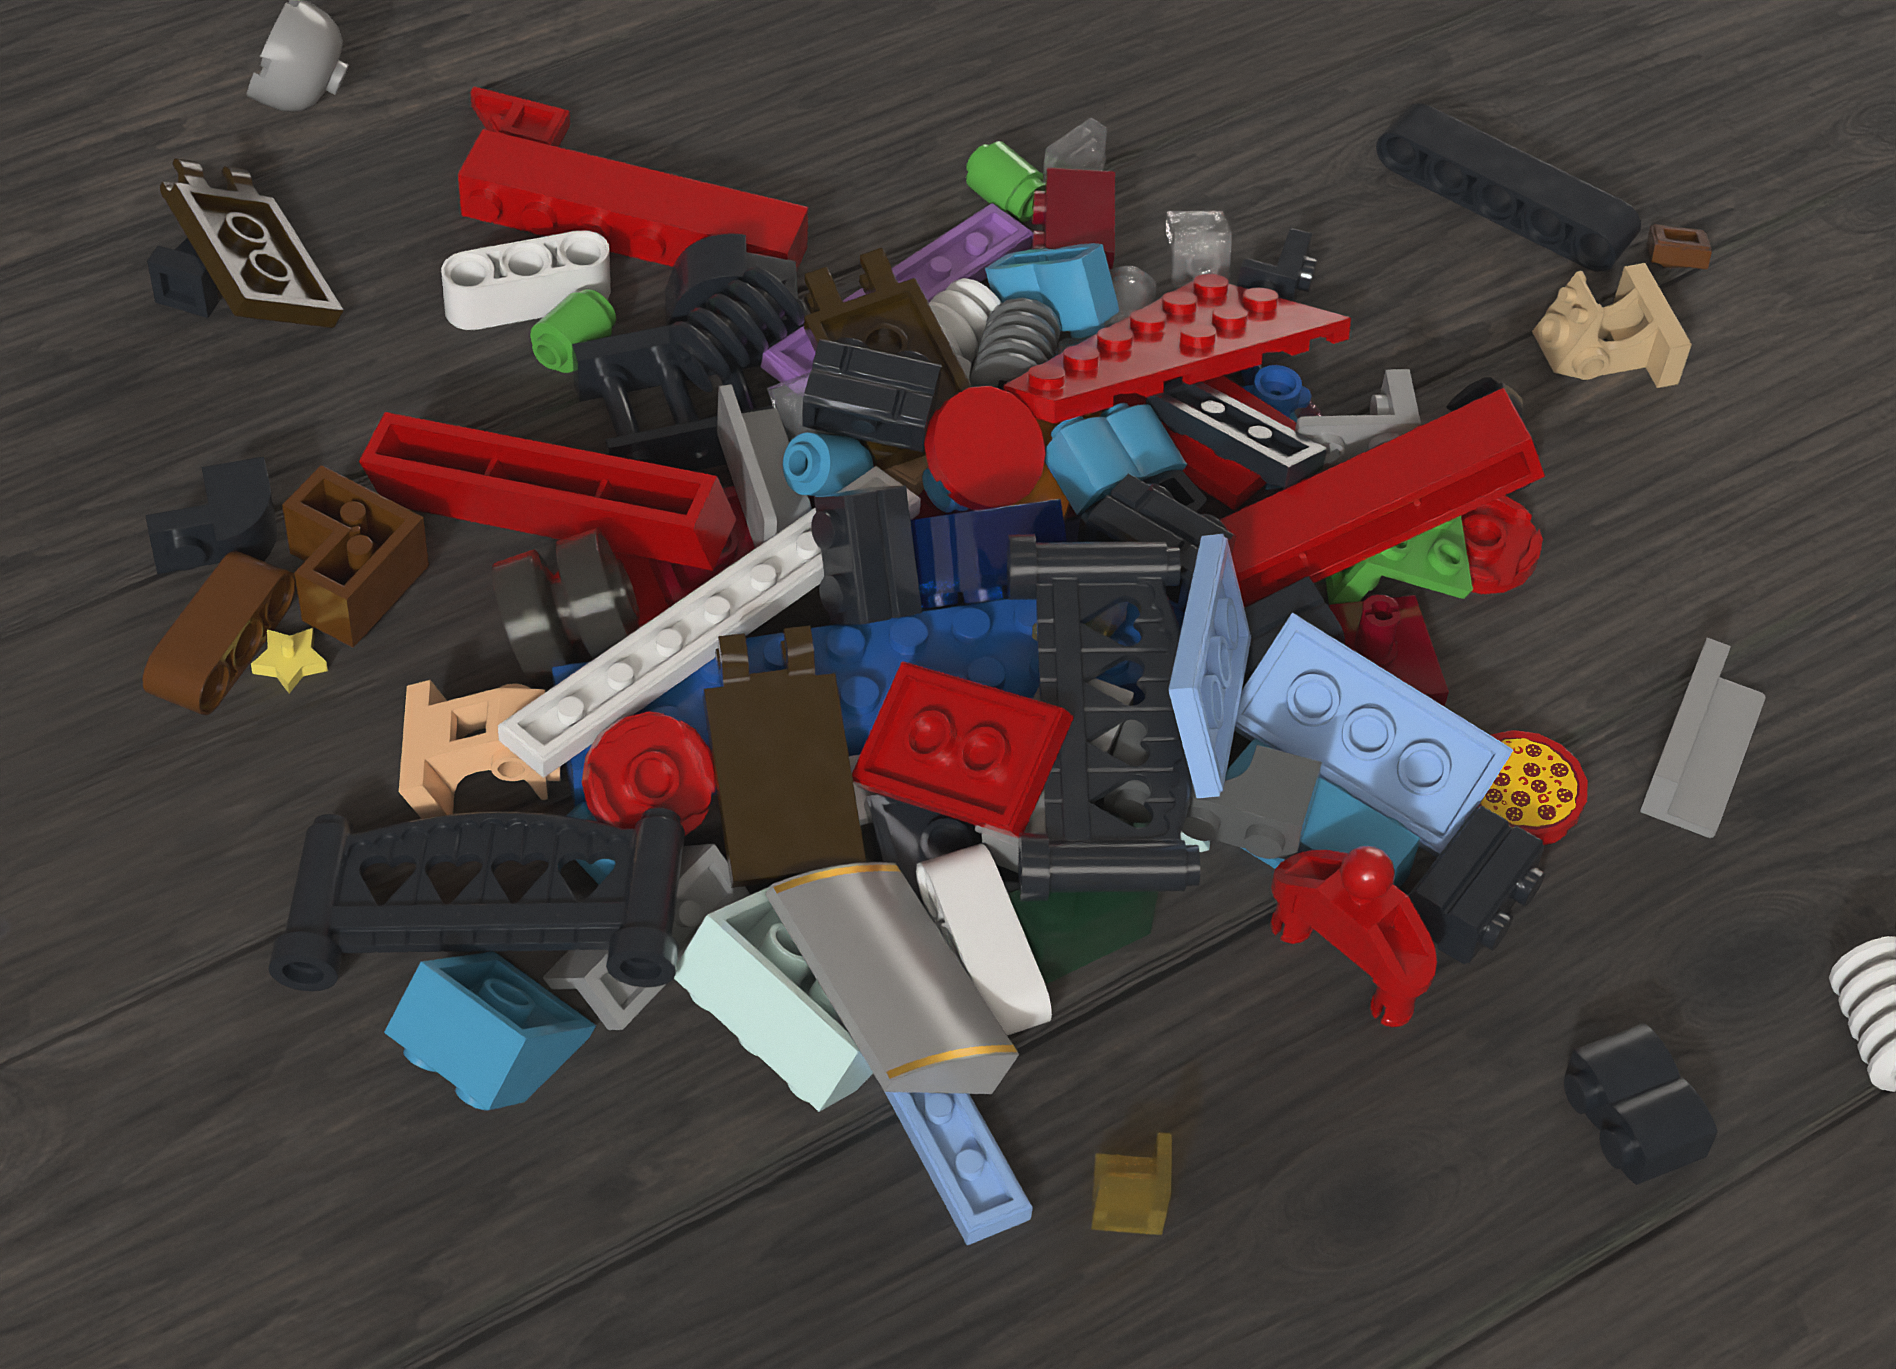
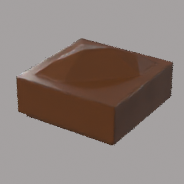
M1657 224L1650 226L1647 248L1651 263H1659L1667 268H1699L1708 270L1712 250L1704 230Z

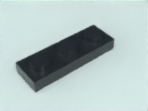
M1183 376L1165 383L1163 393L1146 397L1145 404L1151 405L1159 420L1165 423L1171 431L1187 435L1211 448L1217 456L1235 461L1259 474L1262 480L1271 485L1281 486L1285 489L1323 470L1327 452L1326 447L1203 382L1188 385L1182 381Z

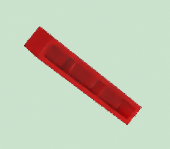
M482 129L458 173L461 216L543 236L587 230L604 237L609 244V252L671 267L674 266L679 255L687 247L701 239L720 234L746 235L747 253L796 261V272L807 250L808 207L485 129Z
M1502 388L1480 399H1476L1457 410L1418 426L1401 436L1371 450L1362 452L1343 463L1304 479L1285 490L1220 519L1227 530L1236 536L1232 560L1244 608L1306 576H1309L1312 582L1316 583L1545 477L1533 440L1506 390Z
M384 412L359 460L377 493L407 509L711 571L714 570L736 522V517L720 481L715 475Z

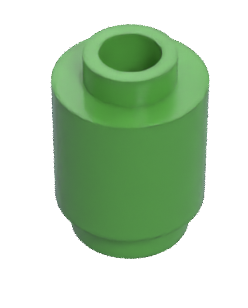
M1002 141L980 146L968 160L966 166L968 171L967 185L989 204L993 203L1009 216H1014L1020 222L1030 220L1032 218L1034 190H1045L1043 174Z
M591 289L582 290L580 293H570L532 327L530 337L534 355L541 364L549 369L563 373L572 372V344L610 337L612 327L616 323L613 307L603 295Z

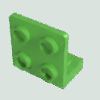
M1461 516L1326 577L1329 605L1360 601L1368 591L1373 590L1377 586L1381 576L1465 599L1473 590Z

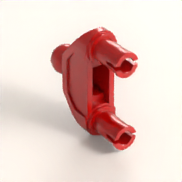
M1360 846L1349 851V853L1331 850H1310L1290 856L1282 861L1274 870L1271 884L1273 896L1277 901L1270 924L1274 935L1276 936L1281 931L1283 922L1285 926L1280 940L1286 943H1302L1310 937L1313 929L1373 978L1372 982L1377 985L1370 1005L1373 1017L1376 1019L1381 1014L1384 1005L1386 1009L1381 1024L1389 1027H1400L1407 1024L1413 1016L1416 998L1425 993L1433 982L1437 958L1432 938L1410 898L1393 884L1395 871L1391 858L1386 852L1375 846Z

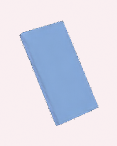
M1224 534L1201 536L1169 685V694L1196 798L1219 797L1223 791L1251 642V635L1228 539L1224 537Z
M1294 613L1290 615L1241 691L1234 731L1250 741L1256 738L1275 750L1322 762L1319 777L1329 783L1343 787L1352 797L1383 816L1391 817L1401 822L1408 831L1421 838L1418 846L1435 857L1441 854L1474 809L1479 806L1513 752V749Z

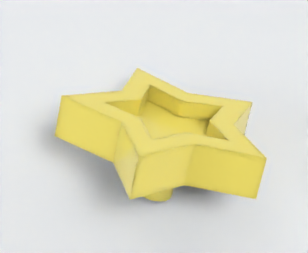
M313 628L290 636L267 629L268 649L251 663L253 674L277 677L289 694L304 676L326 672L328 669L327 662L313 650L315 639Z

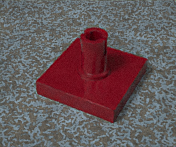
M1374 595L1368 597L1365 601L1328 605L1341 624L1347 647L1445 707L1449 691L1415 595L1393 598L1386 595Z

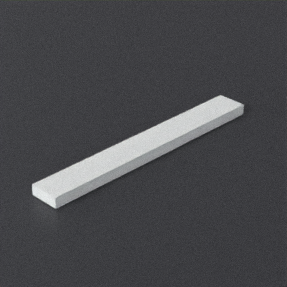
M875 466L837 493L870 487L902 486V484ZM907 489L911 520L920 514L921 498ZM816 508L498 725L499 741L544 778L593 744L597 735L615 721L634 715L714 659L715 650L718 648V636L745 633L746 636L815 588L824 578L821 548L815 543L811 531V522L816 513Z

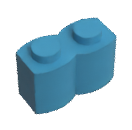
M1079 244L1058 249H1032L1006 254L985 268L990 289L999 298L1001 303L1017 298L1037 300L1051 308L1058 316L1061 331H1070L1073 338L1097 334L1100 329L1105 328V321L1120 312L1103 244Z
M1120 403L1109 408L1099 417L1084 420L1082 416L1065 420L1052 430L1051 437L1053 439L1045 448L1044 462L1077 515H1082L1092 504L1104 499L1106 496H1110L1112 490L1128 473L1144 481L1151 476L1165 471H1183L1187 466L1186 461L1151 405L1146 404L1129 407L1127 403Z

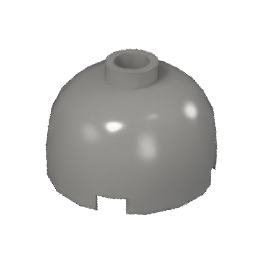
M289 0V4L286 3L264 46L260 56L262 57L260 66L263 69L260 75L253 73L247 97L278 110L303 111L314 106L325 91L336 95L349 64L340 61L343 40L339 27L326 12L306 0Z

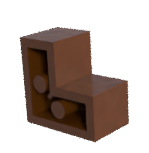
M322 465L282 504L290 554L305 561L294 572L302 621L354 648L429 566L424 517Z

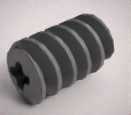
M1027 298L1010 299L996 306L987 318L986 327L969 382L971 386H992L1004 390L1005 384L1027 373L1031 367L1041 365L1052 359L1055 355L1061 326L1058 316L1051 308L1037 300Z

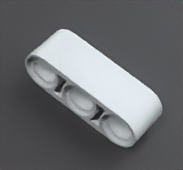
M587 230L459 252L446 259L441 267L445 316L449 323L465 330H478L542 318L573 292L580 293L582 290L591 289L600 293L606 299H608L611 293L609 244L598 233Z
M981 843L918 863L916 867L917 882L927 913L1006 1035L1008 1036L1051 1021V1003L1045 982L994 859L987 847Z

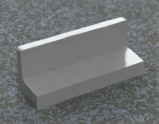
M732 385L719 386L717 435L756 549L810 512L812 507L808 495L794 492L785 480L783 457L789 441L777 408L741 413Z
M1706 638L1640 810L1641 813L1708 838L1714 837L1766 698L1759 691L1720 678L1731 646L1710 638Z
M715 844L683 846L672 937L679 945L678 961L707 914L751 895L745 886L731 888L728 863ZM569 950L544 975L543 979L551 989H578L608 1030H623L665 986L635 987L616 980L609 974L606 968L608 950Z

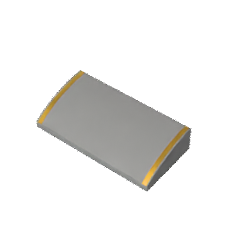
M871 862L833 866L793 876L770 886L765 894L884 1092L992 1094L1019 1056V1053L896 863Z

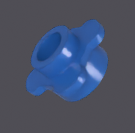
M1270 365L1260 369L1255 376L1254 385L1243 387V389L1289 418L1290 414L1297 408L1307 407L1311 400V393L1306 387L1302 386L1299 375L1292 369L1281 365Z

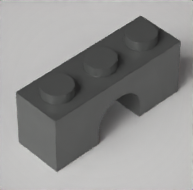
M1136 720L1124 722L1113 753L1114 757L1131 766H1140L1148 760L1147 752L1140 746L1141 740L1147 734V730L1142 723ZM1257 745L1248 769L1238 777L1225 780L1223 791L1219 797L1196 798L1194 786H1192L1189 807L1182 832L1196 840H1216L1245 848L1251 854L1261 858L1287 859L1290 856L1296 855L1299 852L1315 799L1322 762ZM1129 781L1104 796L1103 810L1117 813L1120 817L1130 822H1151L1152 816L1143 806L1144 801L1151 794L1150 789L1141 781Z

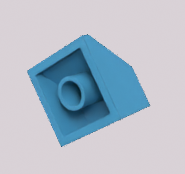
M493 951L421 961L384 1033L405 1048L403 1053L410 1062L422 1069L438 1072L454 1084L457 1096L465 1103L481 1110H492L525 1102L590 1038L596 1025Z

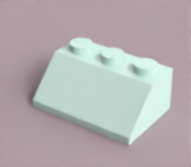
M768 887L707 914L678 961L674 979L690 993L691 998L697 1005L710 1011L730 1029L747 1051L760 1057L780 1075L797 1097L809 1102L820 1112L855 1092L873 1072L765 894L770 888Z

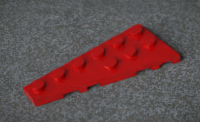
M1203 274L1196 276L1192 282L1181 288L1164 294L1161 299L1143 309L1133 311L1130 316L1114 325L1100 329L1097 334L1076 346L1066 348L1063 353L1047 362L1031 367L1027 373L1005 384L1004 391L1012 393L1030 408L1035 418L1050 423H1058L1113 407L1114 395L1137 393L1146 398L1163 393L1164 381L1183 376L1182 381L1191 385L1261 365L1262 354L1265 352L1283 351L1293 356L1309 351L1311 339L1324 337L1333 344L1349 340L1351 317L1278 298V293L1271 289H1246L1228 284V279L1223 276Z

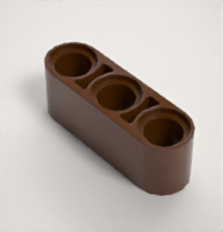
M236 550L229 552L154 648L144 669L143 688L145 692L201 715L207 716L219 706L266 642L267 629L274 631L287 613L296 589L294 573Z

